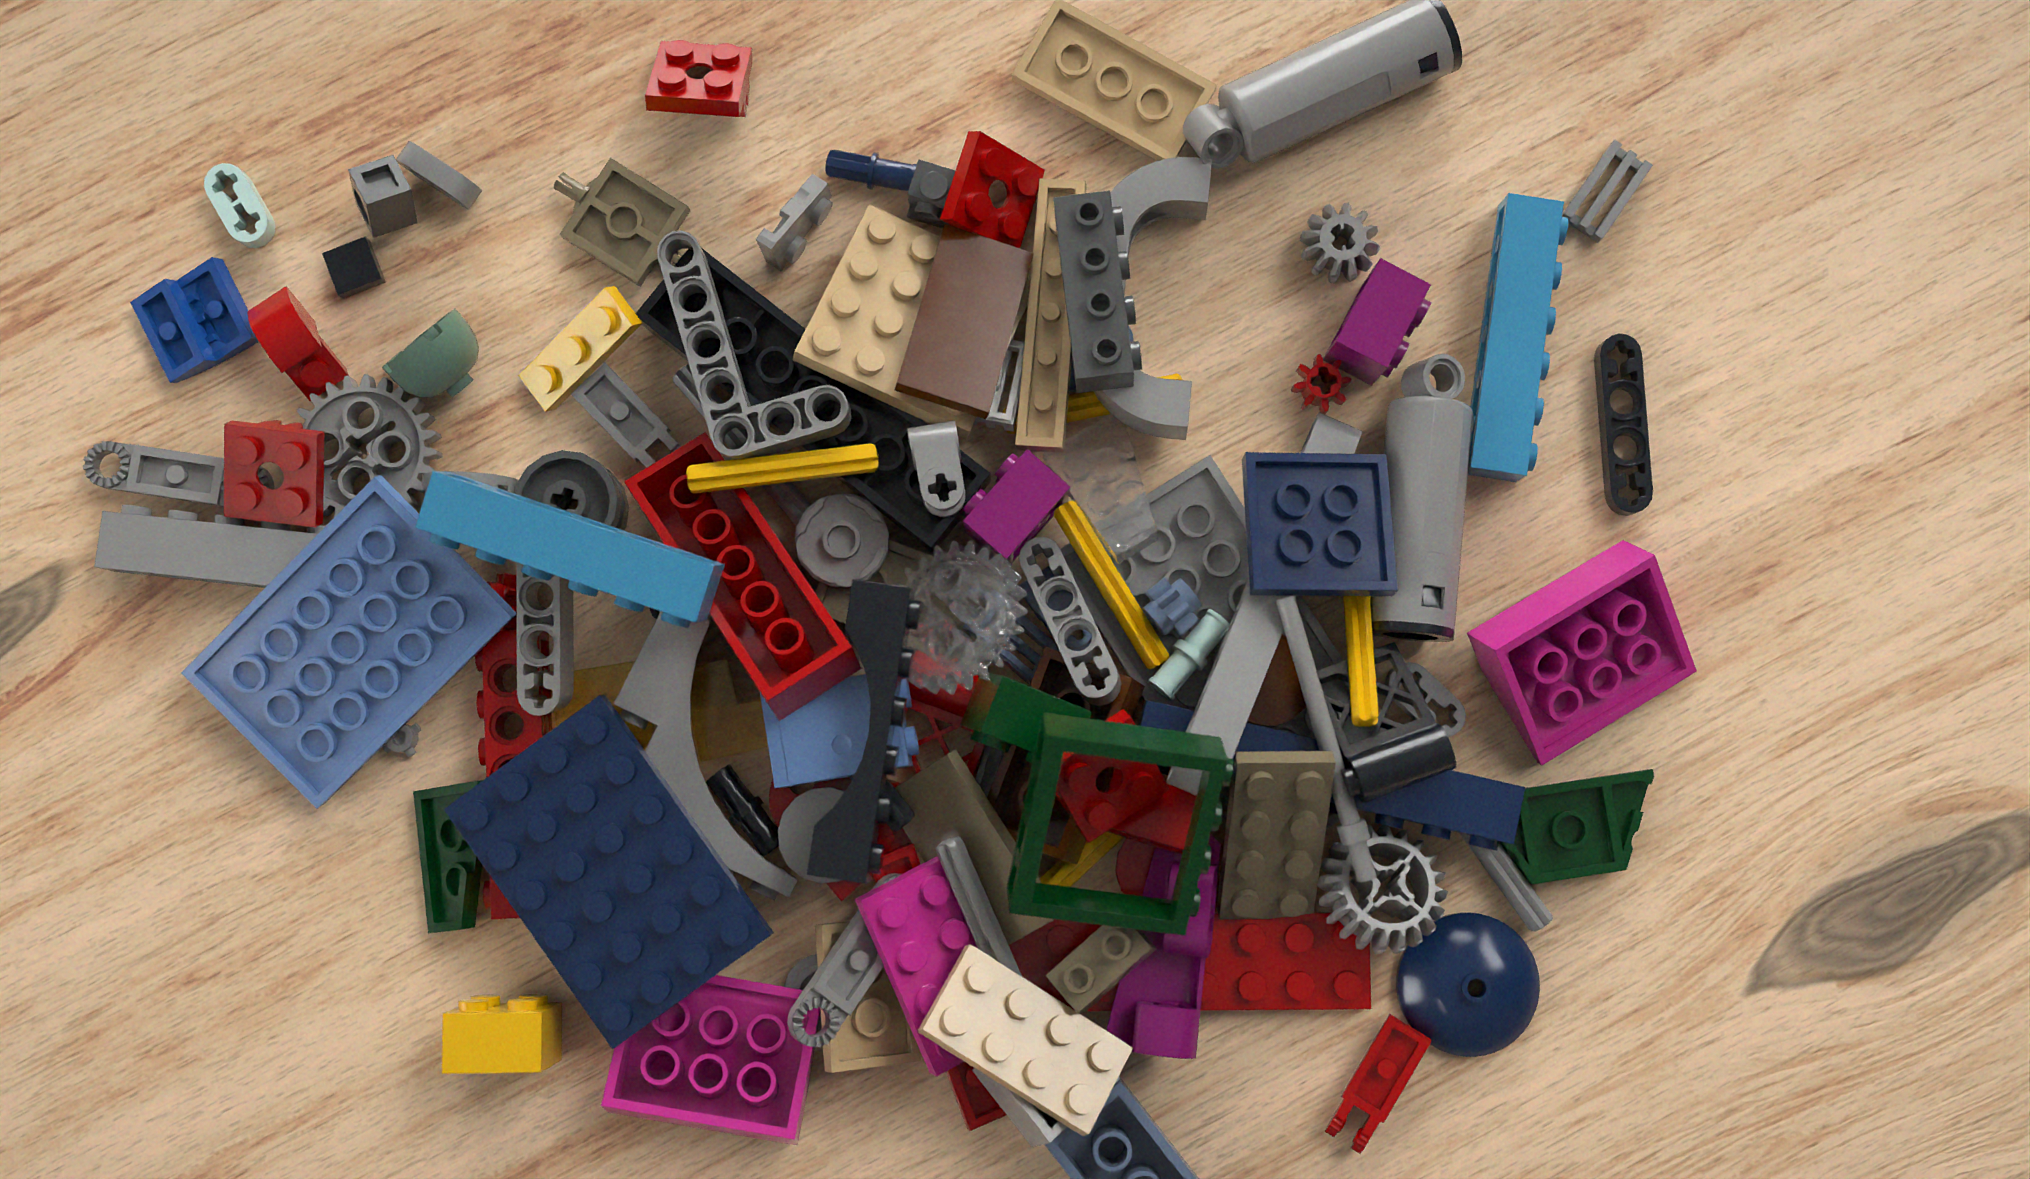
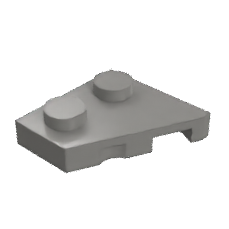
M814 174L806 180L795 196L790 198L780 210L779 215L783 218L772 233L764 228L756 238L766 262L781 272L788 261L794 264L799 259L807 245V240L804 237L813 224L819 226L823 223L832 208L833 202L830 201L832 195L828 183Z

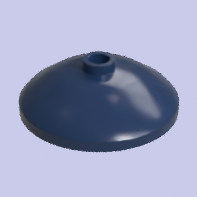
M1460 912L1433 920L1436 925L1435 931L1429 936L1422 935L1423 941L1414 948L1407 944L1399 960L1396 975V991L1405 1019L1412 1028L1432 1039L1430 1045L1452 1055L1477 1057L1502 1050L1525 1031L1538 1005L1540 978L1531 950L1521 936L1511 927L1490 916L1479 913ZM1478 978L1482 982V991L1476 996H1471L1467 990L1468 983L1472 979Z

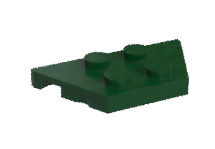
M1645 769L1527 787L1523 796L1514 844H1500L1529 884L1627 870L1633 850L1631 841L1641 823L1644 813L1641 812L1647 787L1652 785L1654 771L1653 769Z

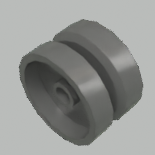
M561 450L543 455L525 469L515 486L514 494L621 530H625L627 527L629 504L625 488L609 469L584 453ZM576 500L578 502L575 510L567 509L572 501Z

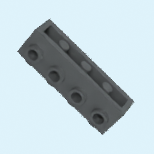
M1110 190L1053 197L1076 392L1084 393L1133 387L1134 370H1142L1139 341L1130 342L1128 325L1136 324L1133 295L1124 296L1122 280L1130 279L1128 253L1127 251L1118 252L1116 236L1124 235L1121 206L1112 207Z

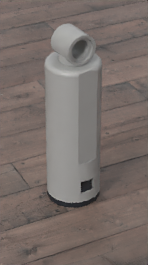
M1408 0L1221 86L1218 94L1219 107L1215 104H1205L1191 111L1185 119L1183 134L1204 164L1209 163L1207 158L1212 159L1211 168L1219 169L1233 163L1240 154L1248 162H1259L1459 70L1462 65V48L1454 22L1441 0Z
M1438 354L1408 366L1401 379V388L1405 397L1397 398L1388 405L1384 454H1387L1398 591L1394 596H1371L1372 633L1379 637L1421 642L1454 641L1473 411L1468 404L1453 399L1464 388L1465 372L1461 363L1447 354ZM1430 373L1435 378L1436 389L1431 385Z

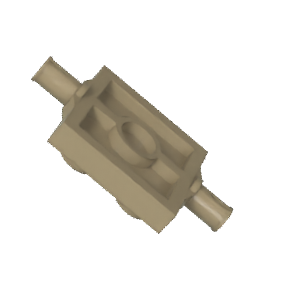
M612 158L608 160L598 177L586 186L574 180L566 173H561L558 177L562 183L556 179L553 188L575 201L573 214L561 231V237L641 287L653 267L659 262L657 256L659 242L668 233L678 231L690 212L689 207ZM687 249L678 250L673 255L671 262L676 264Z

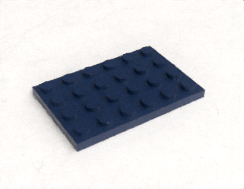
M605 694L593 699L444 809L612 1049L774 933Z

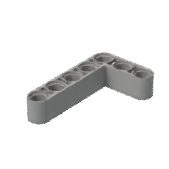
M672 231L665 235L657 248L658 261L710 437L717 451L727 460L769 456L826 439L845 431L851 421V408L844 393L837 387L830 385L818 386L750 406L707 258L696 238L690 233ZM678 250H693L694 255L689 264L683 267L671 265L672 257ZM695 293H702L707 296V302L703 309L698 312L685 311L684 305L689 296ZM707 338L720 340L721 346L716 355L710 358L698 356V347L703 340ZM720 383L734 385V393L729 401L722 404L711 401V393L716 385ZM827 400L838 402L841 405V411L836 419L824 422L816 418L817 407L822 402ZM788 414L794 417V426L789 433L778 436L770 432L771 422L776 416ZM734 428L746 429L748 438L743 447L735 450L725 447L724 439L730 430Z

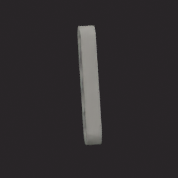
M1046 537L1031 539L1020 550V565L1073 681L1086 702L1097 706L1109 704L1120 693V676L1076 581L1055 541ZM1044 553L1045 557L1048 558V564L1054 577L1049 578L1047 581L1040 567L1036 564L1035 556ZM1059 590L1071 592L1073 594V601L1065 610L1055 611L1048 607V599L1054 592ZM1076 630H1086L1092 635L1090 645L1081 651H1072L1066 646L1068 636ZM1093 660L1100 675L1103 678L1107 677L1104 679L1106 687L1098 691L1094 685H1090L1092 679L1085 664Z

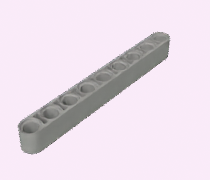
M1319 412L1300 453L1354 454L1362 430ZM1249 579L1186 730L1188 733L1221 737L1227 757L1230 759L1233 758L1284 630L1276 600L1288 597L1250 595ZM1171 767L1166 783L1197 795L1202 771Z

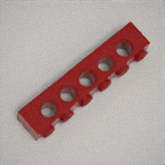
M517 630L500 631L475 655L476 668L479 672L483 671V690H479L477 693L476 705L479 718L484 719L485 737L479 739L478 757L480 765L486 766V778L552 730V713L540 716L528 713L518 701L517 689L508 692L503 685L504 673L513 666L517 667ZM542 631L538 636L537 646L542 654L550 656L549 634L546 631ZM550 665L537 667L538 672L543 670L550 671ZM544 685L539 686V695H545L549 699L551 698V689L544 688ZM517 713L523 720L524 728L520 736L512 740L506 735L504 724L510 715ZM489 875L490 880H486L483 885V902L486 909H491V920L520 918Z

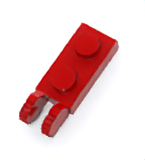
M1389 1014L1341 1095L1343 1100L1327 1125L1325 1132L1332 1137L1340 1133L1347 1121L1348 1114L1355 1105L1369 1114L1362 1128L1358 1129L1352 1140L1351 1149L1359 1154L1362 1153L1379 1123L1382 1122L1384 1124L1432 1039Z

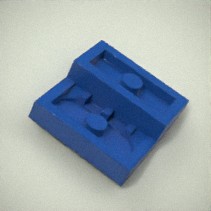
M211 257L178 280L164 279L130 302L170 383H178L202 373L259 342L249 324L248 309L223 259Z

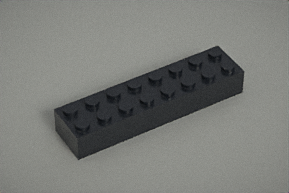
M688 249L675 266L683 267L689 264L694 255L693 250ZM702 249L708 261L750 406L824 385L837 387L842 391L851 408L852 417L849 426L838 435L802 445L798 448L801 451L874 444L878 455V470L869 473L836 476V478L861 498L869 501L879 512L934 554L965 515L963 509L980 489L985 490L989 485L991 473L960 450L965 503L957 514L950 517H938L931 514L925 507L917 470L915 471L907 430L908 428L928 424L920 418L793 361L794 351L805 328ZM663 279L635 314L648 331L688 361ZM695 293L689 296L684 305L685 311L698 312L703 309L707 302V296L702 293ZM716 338L703 340L698 347V356L710 358L716 355L721 346L720 340ZM730 383L718 384L733 396L734 385ZM833 400L822 402L817 407L816 418L824 422L836 419L840 414L841 405ZM780 414L772 420L770 426L781 435H785L793 429L794 417L788 414ZM947 483L937 484L938 491L934 494L938 495L940 502L948 501L949 492L953 490L948 489Z

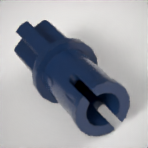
M833 149L829 151L825 170L826 175L829 177L867 184V189L872 190L874 186L909 191L917 164H907L879 158V153L876 152L872 156Z

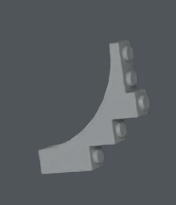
M661 611L614 705L623 708L620 717L635 726L645 730L649 721L658 725L645 752L733 876L737 872L752 879L753 881L749 888L772 900L776 899L778 893L789 897L797 882V878L762 857L736 833L715 804L699 768L691 733L690 692L696 657L710 621L697 623L691 621L690 627L684 628L661 620L663 613Z

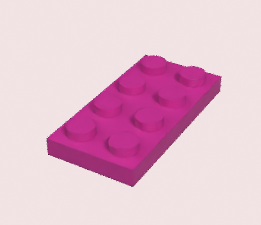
M938 856L855 898V901L929 1073L937 1077L964 1061L917 1031L964 947L969 944L976 948L978 947Z

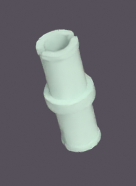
M1208 609L1205 613L1206 615L1184 640H1177L1172 646L1175 651L1155 675L1148 680L1150 685L1159 694L1170 701L1196 669L1201 671L1208 662L1205 658L1227 633L1230 624L1211 609Z

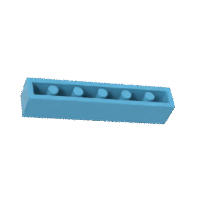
M1508 193L1498 205L1470 405L1473 411L1468 475L1517 482L1527 476V472L1533 471L1535 467L1538 446L1535 443H1531L1534 425L1538 426L1540 424L1544 409L1543 398H1538L1540 380H1545L1550 364V354L1544 352L1546 335H1551L1556 319V308L1550 307L1552 290H1557L1562 275V263L1556 262L1558 245H1563L1568 230V218L1562 217L1564 201Z
M445 471L432 472L415 526L417 529L431 533L429 541L437 545L459 549L461 543L476 548L475 557L494 564L504 565L506 559L523 564L521 572L526 575L547 581L551 580L552 574L570 580L568 588L589 596H597L598 590L615 595L614 604L620 607L643 612L644 607L647 606L662 611L661 620L684 628H689L691 621L694 623L707 621L725 565Z

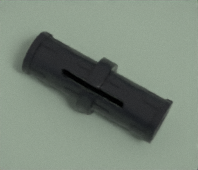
M730 764L720 769L706 781L707 786L717 795L731 816L728 818L734 826L737 824L740 826L762 857H765L779 846L778 827L763 809L762 805L764 802L759 795L753 796Z

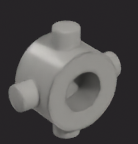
M417 723L412 726L405 724L382 748L386 753L392 750L395 752H405L408 757L413 756L416 753L414 748L418 743V733L421 731L420 726Z

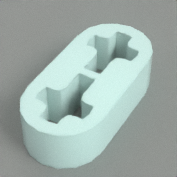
M221 163L211 168L204 179V188L230 235L249 248L265 246L272 240L276 225L252 180L246 173L232 164ZM228 177L235 182L232 185L238 196V199L235 201L223 192L225 188L223 181ZM244 211L256 220H259L255 223L257 231L252 235L244 230L247 227V222L241 214Z

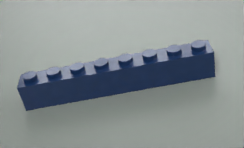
M1146 700L1143 702L1138 726L1186 732L1194 711ZM1246 723L1235 752L1319 751V747L1314 738ZM1157 765L1161 774L1168 775L1170 766ZM1450 770L1366 803L1361 802L1357 795L1354 796L1357 810L1376 814L1374 823L1403 829L1404 820L1423 825L1421 834L1450 840L1451 832L1453 831L1470 835L1468 845L1497 851L1499 842L1514 844L1525 787ZM1331 792L1329 813L1338 815Z

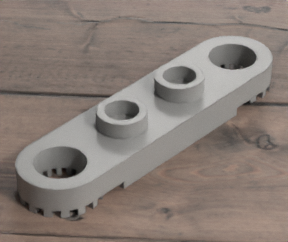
M101 441L102 443L93 445L94 447L87 451V457L85 456L83 459L85 461L83 470L86 471V477L97 486L110 490L224 507V458L141 445ZM116 453L121 459L120 463L122 466L119 467L121 470L120 472L117 471L116 476L113 475L112 478H105L100 471L101 461L106 455ZM260 466L258 470L259 480L265 487L274 489V481L271 474Z
M893 873L882 877L873 889L902 874ZM859 909L790 1009L788 1015L789 1031L794 1039L806 1046L820 1047L827 1045L831 1039L833 1040L836 1037L835 1034L839 1031L847 1016L852 1014L884 966ZM813 1007H819L825 1014V1024L818 1033L808 1035L805 1033L804 1028H802L803 1016L808 1013V1010H812Z

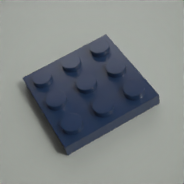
M1245 452L1242 458L1250 595H1395L1398 591L1387 454Z

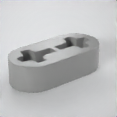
M408 141L396 158V161L409 172L468 210L482 192L471 180L411 141Z
M1407 662L1406 665L1410 673H1414L1418 677L1415 682L1420 692L1424 695L1423 698L1426 704L1431 701L1438 708L1450 706L1452 709L1449 714V718L1453 722L1450 727L1446 724L1441 725L1447 736H1453L1461 731L1466 720L1465 709L1461 702L1424 667L1418 663ZM1394 668L1386 676L1385 685L1390 687L1396 677ZM1393 699L1413 720L1419 719L1413 706ZM1429 708V710H1430V712H1431V714H1432V716H1433V718H1434V720H1435L1436 714H1435V712H1433V711Z

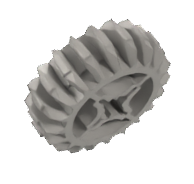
M1367 825L1370 839L1366 840L1370 855L1383 857L1394 863L1386 867L1372 860L1377 877L1372 880L1358 882L1348 847L1335 842L1329 849V854L1332 858H1325L1321 862L1320 869L1327 875L1319 878L1317 886L1329 893L1319 899V906L1332 907L1333 912L1327 917V923L1335 924L1339 920L1343 924L1344 928L1339 933L1340 938L1346 939L1352 933L1357 936L1355 941L1356 949L1362 950L1371 941L1375 954H1382L1387 950L1388 946L1393 953L1397 954L1405 950L1406 944L1414 948L1423 941L1422 935L1429 936L1435 931L1436 925L1433 920L1440 919L1445 911L1438 903L1446 899L1448 891L1436 886V884L1445 878V872L1432 871L1431 865L1436 862L1437 855L1429 854L1425 858L1420 852L1424 846V840H1417L1411 845L1407 842V829L1400 830L1393 837L1390 826L1382 825L1375 832L1371 825ZM1406 875L1411 882L1414 895L1406 887ZM1349 876L1352 877L1350 882L1359 893L1358 904L1355 902L1350 891ZM1390 876L1391 880L1385 886L1386 890L1383 895L1373 902V898L1379 892L1377 889L1380 884ZM1375 911L1386 913L1391 918L1397 916L1402 922L1384 923L1373 919L1370 915Z

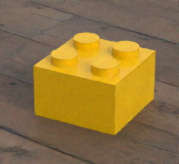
M547 994L519 995V999L507 1000V1003H500V995L471 996L470 1000L458 1001V1008L442 1013V1074L540 1073L562 1060V1002H548Z

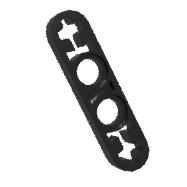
M1619 333L1611 335L1597 347L1594 355L1605 499L1613 512L1628 516L1642 511L1650 504L1653 496L1642 351L1640 345L1633 337ZM1617 345L1620 353H1627L1628 359L1620 365L1621 378L1630 375L1631 380L1622 379L1609 383L1608 378H1613L1618 374L1616 360L1608 359L1607 354L1614 350ZM1614 390H1624L1630 394L1633 400V408L1630 413L1619 414L1613 410L1610 405V395ZM1625 435L1634 440L1637 452L1632 460H1623L1615 454L1613 444L1616 437ZM1637 466L1638 472L1628 475L1630 489L1638 490L1639 497L1632 500L1630 506L1628 505L1627 498L1619 497L1618 490L1626 487V472L1616 475L1615 469L1626 470Z

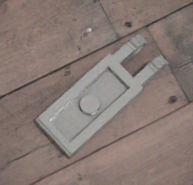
M605 362L571 393L637 463L641 461L646 468L656 462L648 453L660 441L670 449V453L681 447L669 434L671 430Z

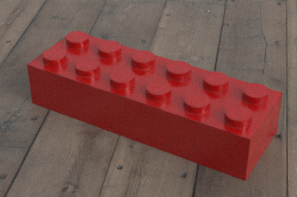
M704 432L627 479L624 483L663 544L725 564L709 615L778 721H781L862 668L852 646L745 489L736 488L695 494L690 492L687 482L688 466L725 461L707 433Z

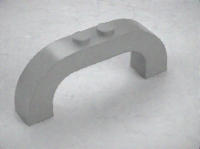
M1177 157L1159 160L1135 170L1119 182L1110 192L1112 207L1121 206L1123 214L1124 235L1116 236L1118 252L1127 251L1129 256L1131 245L1136 236L1155 221L1166 218L1206 220L1212 159L1207 158L1209 161L1207 164H1204L1201 158ZM1122 280L1123 292L1125 296L1126 280ZM1134 370L1133 387L1094 391L1102 405L1115 418L1130 428L1155 437L1186 440L1192 381L1156 378L1140 370Z

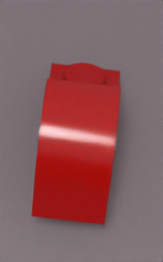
M287 286L247 311L251 329L267 355L281 373L285 372L309 401H311L309 396L311 393L320 396L326 392V383L330 382L336 385L344 380V376H349L346 367L318 334L315 320Z

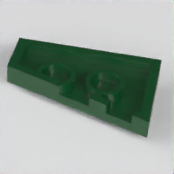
M483 780L413 791L428 933L475 928L482 863L444 809Z

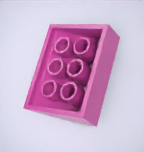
M1624 540L1467 632L1482 672L1534 759L1541 766L1697 672L1655 555Z
M715 975L614 1048L601 1106L608 1113L798 1145L815 1047L806 1046L794 1039L788 1028V1015L803 990ZM813 1007L812 1010H808V1013L803 1016L802 1028H804L805 1033L808 1035L818 1032L821 1014L819 1007Z

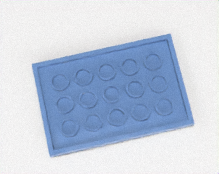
M382 475L374 477L181 672L317 809L324 805L517 615L503 598L454 549L430 542L431 533L415 528L419 513Z

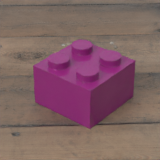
M1380 258L1361 286L1323 361L1333 365L1335 361L1341 360L1342 362L1338 369L1371 386L1381 375L1388 378L1392 370L1398 367L1410 343L1402 340L1403 337L1409 338L1415 327H1419L1431 305L1430 301L1424 299L1431 284Z
M1028 449L1019 458L1014 453L1011 454L996 471L995 476L997 479L995 480L996 484L988 493L980 489L963 509L965 512V519L963 520L965 533L1006 569L1020 555V550L1024 544L1034 539L1053 518L1054 511L1068 501L1071 488Z

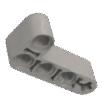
M516 562L517 696L520 705L525 711L540 716L563 709L569 704L573 696V590L568 588L570 581L568 579L553 574L550 581L538 579L522 573L523 564ZM544 582L552 588L554 593L553 602L548 608L543 607L537 599V590ZM542 631L550 634L554 641V648L550 656L542 654L537 646V639ZM554 665L553 671L543 670L538 672L537 667ZM544 685V688L552 689V698L547 699V696L539 695V686Z

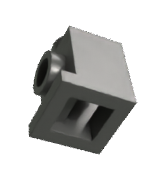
M918 159L907 194L909 201L907 218L942 229L945 224L950 225L942 221L940 217L956 170Z

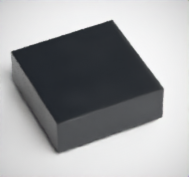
M362 237L322 253L337 295L342 299L386 282L372 244L367 237Z

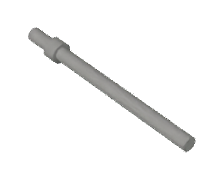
M1295 595L1276 600V604L1319 751H1332L1336 762L1332 795L1341 823L1337 826L1341 844L1348 847L1357 881L1372 880L1377 876L1366 840L1370 839L1367 824L1364 818H1359L1354 797L1349 796L1340 771L1345 766Z

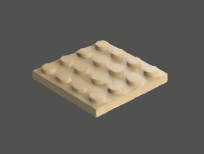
M869 204L794 351L792 360L930 424L955 420L957 435L966 440L976 416L894 390L940 237ZM1029 278L1026 279L1009 344L1028 305Z

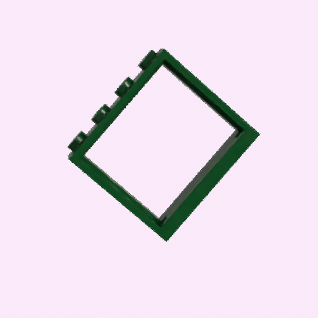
M1043 713L1006 887L1009 913L1185 935L1189 918L1196 917L1199 911L1200 889L1197 886L1200 874L1206 875L1210 867L1211 847L1208 845L1211 831H1218L1221 822L1222 805L1219 801L1221 788L1228 787L1232 778L1233 761L1227 757L1221 737ZM1064 752L1202 771L1171 900L1036 883Z

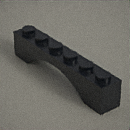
M852 579L845 629L858 650L867 676L870 698L869 733L862 760L849 787L834 807L814 825L807 875L866 884L871 882L872 873L880 874L884 845L877 844L879 825L888 824L892 804V796L884 795L887 775L895 776L899 759V747L892 746L894 727H903L907 698L899 697L902 678L910 679L914 660V649H907L909 629H918L922 603L921 601L914 600L915 592L912 588Z

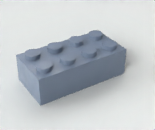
M1120 1076V1080L1115 1083L1089 1135L1082 1136L1067 1127L1051 1143L1045 1144L1071 1179H1199Z

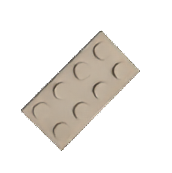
M1064 0L1054 1L1012 73L1013 82L1157 161L1177 158L1187 142L1183 134V125L1186 117L1197 107L1208 104L1217 88V84Z
M971 944L964 947L917 1031L1082 1136L1090 1134L1133 1047L1081 1014H1077L1075 1010Z

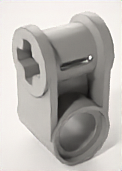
M955 420L908 428L915 471L917 470L920 491L925 507L931 514L938 517H950L957 514L965 503V488L960 465L962 457ZM947 483L948 489L953 490L949 492L948 501L940 502L938 495L934 494L938 491L937 484Z

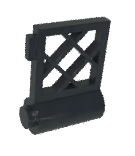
M1395 642L1374 649L1375 664L1389 659L1396 672V677L1391 687L1376 681L1377 693L1387 698L1370 737L1350 744L1343 730L1348 717L1351 716L1350 696L1347 703L1327 697L1322 687V684L1335 679L1349 683L1348 661L1344 660L1317 670L1340 753L1346 764V768L1340 770L1349 796L1354 797L1357 795L1363 803L1456 768V758L1451 742L1442 726L1435 722ZM1400 683L1403 685L1406 692L1398 689ZM1393 699L1413 706L1419 719L1401 724L1387 719L1386 716ZM1334 710L1337 711V712L1342 713V715H1341V717H1340L1339 720H1338V718H1337V716H1336ZM1381 728L1388 730L1379 734Z

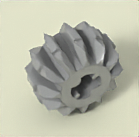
M1349 203L1343 204L1339 215L1330 204L1325 205L1322 210V217L1312 214L1307 221L1311 230L1303 231L1300 236V241L1309 246L1303 250L1301 254L1302 260L1310 261L1316 259L1317 262L1311 272L1317 276L1323 268L1329 270L1328 281L1330 283L1337 281L1340 271L1349 282L1354 281L1357 277V269L1367 272L1373 264L1369 256L1376 255L1380 249L1379 244L1370 240L1378 233L1377 226L1369 225L1364 227L1362 225L1368 216L1367 211L1359 212L1356 218L1350 216L1351 205ZM1339 236L1347 241L1341 250L1334 248L1332 245L1333 241H1336Z

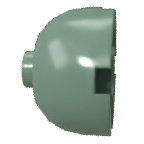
M454 308L413 340L404 351L396 354L382 368L397 385L412 395L432 398L447 391L451 397H454L473 381L468 372L478 360L479 346L477 338L468 322Z

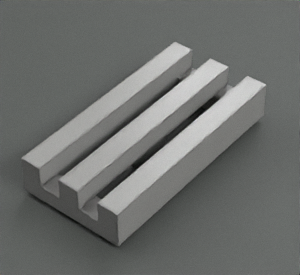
M1616 140L1609 145L1562 214V217L1568 218L1570 225L1597 243L1603 239L1653 166L1646 160L1644 162L1636 158L1637 154L1629 150L1626 152L1620 148L1622 144ZM1614 158L1620 164L1583 218H1580L1575 214ZM1629 168L1635 172L1599 226L1595 228L1591 225V222Z

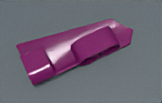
M1211 833L1208 845L1211 847L1210 867L1206 875L1200 874L1197 886L1200 889L1199 911L1196 917L1189 918L1186 934L1177 935L1142 930L1157 949L1119 982L1106 1031L1133 1047V1053L1179 1059L1196 1058L1205 958L1209 957L1212 944L1221 843ZM1155 848L1142 896L1171 900L1182 855Z

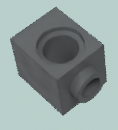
M394 155L348 169L355 203L373 238L417 223L412 190Z

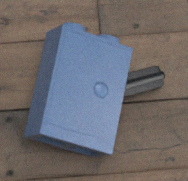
M866 674L846 678L781 721H778L760 693L775 788H787L849 777L852 781L862 760L869 733L870 698ZM902 679L899 697L907 698L906 708L911 707V696L907 679ZM904 719L903 727H894L892 746L899 747L897 769L913 766L912 756L919 755L915 726L907 727L906 719ZM886 779L884 795L892 796L890 817L887 825L896 832L907 825L915 814L890 781Z

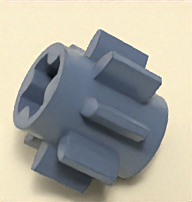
M1164 577L1145 593L1151 601L1142 609L1164 636L1173 629L1179 636H1182L1199 622L1194 612L1202 607V604L1181 578L1170 585Z

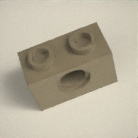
M1102 925L1052 969L1046 977L1077 1014L1085 1013L1157 948L1142 930Z

